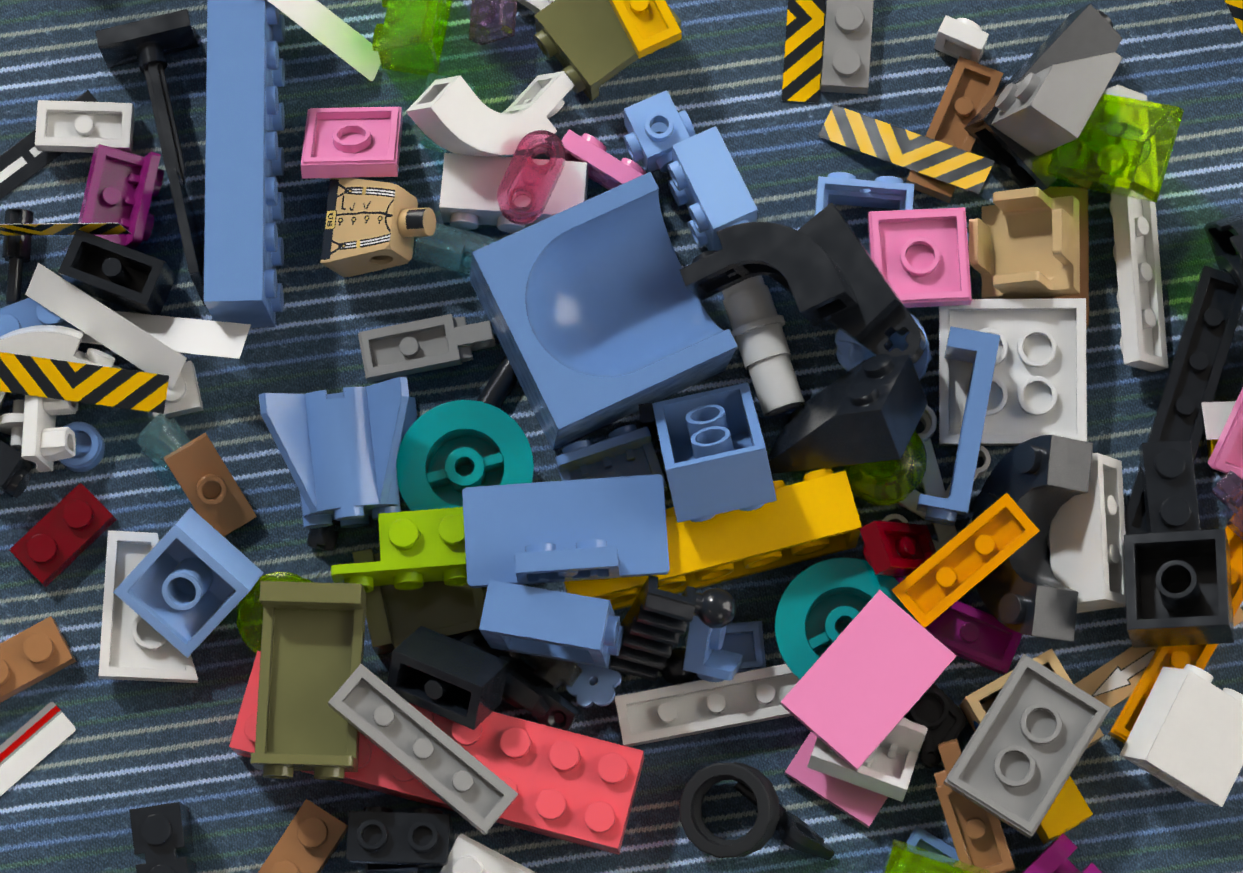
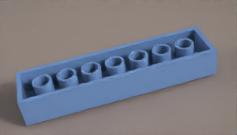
M207 0L204 303L214 321L251 324L250 328L275 327L276 312H283L284 309L282 283H277L276 266L284 265L283 238L278 237L276 221L284 220V197L282 192H278L276 176H284L285 171L283 147H278L277 131H284L285 129L283 102L279 103L277 87L285 86L284 59L279 58L278 43L285 42V19L283 14H279V9L267 0Z

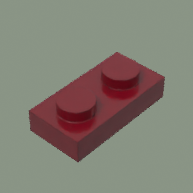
M80 482L9 550L47 587L117 519Z
M873 521L859 528L864 541V556L869 565L874 569L875 575L907 577L936 553L927 525Z

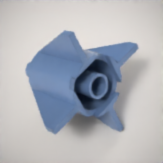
M397 377L366 387H345L343 392L327 394L326 390L306 394H259L261 416L299 489L303 528L333 525L332 520L340 521L341 528L361 527L370 524V515H372L373 520H378L379 513L401 512L396 459L404 435L417 419L415 397H409L407 377Z

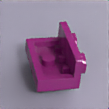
M98 144L94 148L78 223H119L132 234L95 236L130 249H135L142 241L146 242L151 235L154 224V214L148 213L152 196L157 197L164 177V170L158 168L161 154L150 152L143 157Z

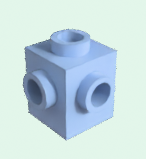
M667 90L624 108V125L628 134L623 136L632 160L634 162L641 160L647 173L660 169L661 172L669 171L667 165L672 163V145L695 135L693 124L685 110L677 111Z

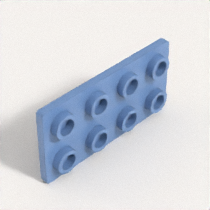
M660 474L466 487L462 490L467 583L471 588L488 587L489 580L522 585L666 575L670 571L663 477Z

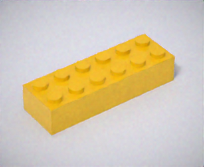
M832 468L818 469L805 474L803 482L785 486L783 480L773 481L777 501L765 503L762 507L752 511H741L738 509L716 514L711 519L702 522L688 520L677 523L674 507L666 509L670 571L666 575H652L658 577V589L679 594L683 593L687 586L698 589L856 548L860 535L859 528L862 525L846 470L833 473ZM648 576L566 581L563 583L566 593L610 600L613 610L632 606Z

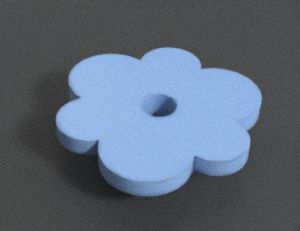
M578 663L576 666L577 673L571 675L566 682V689L569 694L577 697V703L583 708H588L593 703L601 707L609 705L615 697L614 688L619 686L622 681L621 674L609 668Z

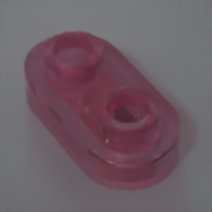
M537 130L528 133L519 142L497 191L499 209L502 215L510 222L528 224L537 220L544 212L565 165V149L558 136L549 131ZM538 154H546L550 157V160L545 165H537L533 162V158ZM521 195L528 196L531 199L530 204L526 207H517L513 202L515 198Z

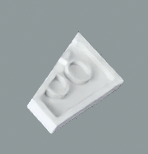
M108 530L99 679L198 683L191 655L188 658L184 656L113 593L160 541L158 533Z

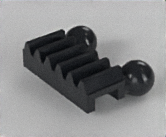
M649 575L620 625L623 626L621 649L618 656L610 655L608 668L656 681L658 672H661L663 678L671 685L693 682L697 678V673L683 670L686 648L678 647L672 649V647L678 645L679 636L685 633L687 622L693 620L694 613H697L699 619L710 628H722L728 625L736 613L734 598L730 593L720 588H712L701 594L697 593L696 588L687 586L682 595L658 589V577Z

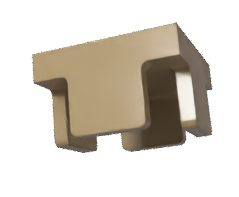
M1038 187L998 191L993 193V203L995 205L982 206V220L980 218L969 219V264L981 274L983 299H1030L1080 293L1079 200L1074 196L1050 198Z

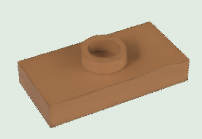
M206 432L163 457L196 512L223 537L257 517Z

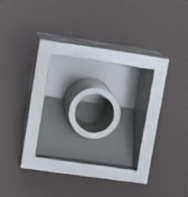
M1113 52L1055 64L1036 74L1029 73L1022 81L1017 84H1008L1001 92L995 103V107L999 111L991 125L1036 156L1077 139L1123 57Z

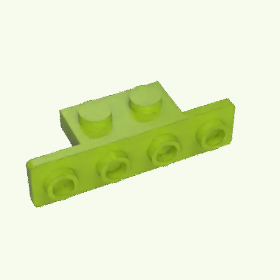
M463 507L379 513L380 561L331 566V577L334 583L362 584L366 593L372 592L374 586L394 585V588L399 590H414L423 587L424 582L444 581V584L449 586L468 585Z

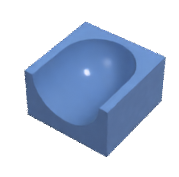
M651 171L472 252L470 282L552 451L639 411L638 404L659 402L725 371L738 347L730 330H722L717 326L697 296L685 286L680 273L682 267L663 220L659 203V187Z

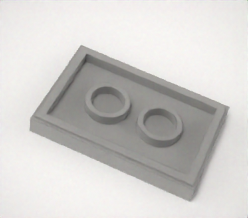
M1023 654L943 784L1026 837L1031 838L1111 708Z

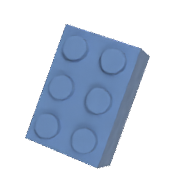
M748 382L652 403L677 523L688 520L702 522L711 519L716 514L738 509L741 511H752L762 507L765 503L777 501L766 446Z

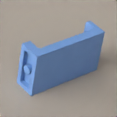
M950 327L944 358L973 363L949 497L941 498L920 494L916 510L926 512L925 521L954 526L956 518L965 519L968 514L1000 335Z

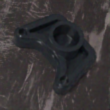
M935 683L931 685L904 716V718L927 727L920 760L922 765L929 769L937 767L942 760L938 744L956 739L966 724V717L962 710Z

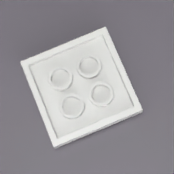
M1086 298L972 299L971 305L939 306V446H958L973 363L944 358L951 326L1000 335L981 446H1018L1029 439L1043 435H1056L1087 442Z

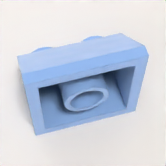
M190 507L113 593L188 658L250 592L264 572Z

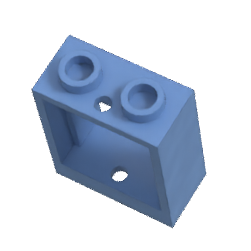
M489 580L479 630L491 648L608 668L610 655H619L623 638V626L619 625L620 617L615 616L610 600Z

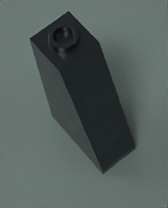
M1091 4L1070 14L964 128L1021 189L1038 187L1041 190L1049 188L1055 181L1073 141L1036 156L991 125L999 111L995 107L999 95L1008 84L1019 83L1031 72L1036 74L1055 64L1116 52L1122 37L1113 28L1111 19L1104 12L1095 9Z

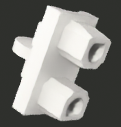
M25 395V400L13 401L12 413L0 416V432L11 435L10 447L22 449L21 457L36 463L37 471H53L54 461L71 458L76 455L75 433L69 427L56 428V415L76 414L78 402Z

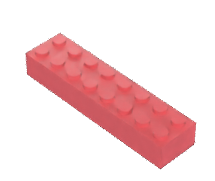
M257 651L229 745L237 755L251 758V753H255L261 651ZM411 704L518 793L496 823L620 854L644 762L643 750L497 712H492L473 730ZM360 733L358 772H345L344 780L337 781L454 811ZM301 771L314 775V771Z

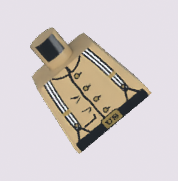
M330 178L320 263L342 277H352L408 264L413 255L414 237L432 236L435 232L436 217L434 211L429 207L418 208L417 198L393 183L356 178Z

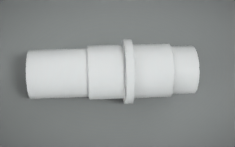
M762 275L748 278L723 290V304L732 327L731 334L735 342H737L745 369L749 370L763 415H777L804 404V399L789 357L791 353L782 326L785 325L783 315H777L769 288L764 284Z

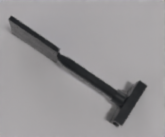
M187 9L97 30L95 33L98 47L108 69L138 62L140 72L146 76L188 271L206 307L204 303V256L193 205L185 187L186 167L164 71L168 66L166 55L199 47L195 28L191 25L189 12Z

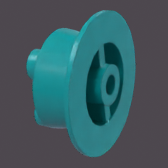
M457 400L446 402L428 410L410 426L398 450L396 470L398 487L406 505L411 511L463 507L462 490L466 487L532 483L534 463L529 441L521 427L512 417L501 409L484 402Z
M857 558L828 559L802 571L784 591L778 604L775 618L776 641L779 652L787 667L800 680L879 590L915 620L914 616L892 592V589L899 582L893 576L875 575L874 569L867 561Z

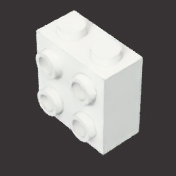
M1186 664L1184 669L1163 666L1120 756L1196 802L1223 807L1243 766V694L1229 688L1219 689L1211 684L1214 678L1211 674L1194 665Z

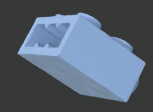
M716 126L672 145V163L667 165L672 178L668 180L671 194L678 206L686 204L692 219L688 221V226L697 246L700 248L706 245L708 251H719L723 248L717 231L737 224L757 222L758 209Z

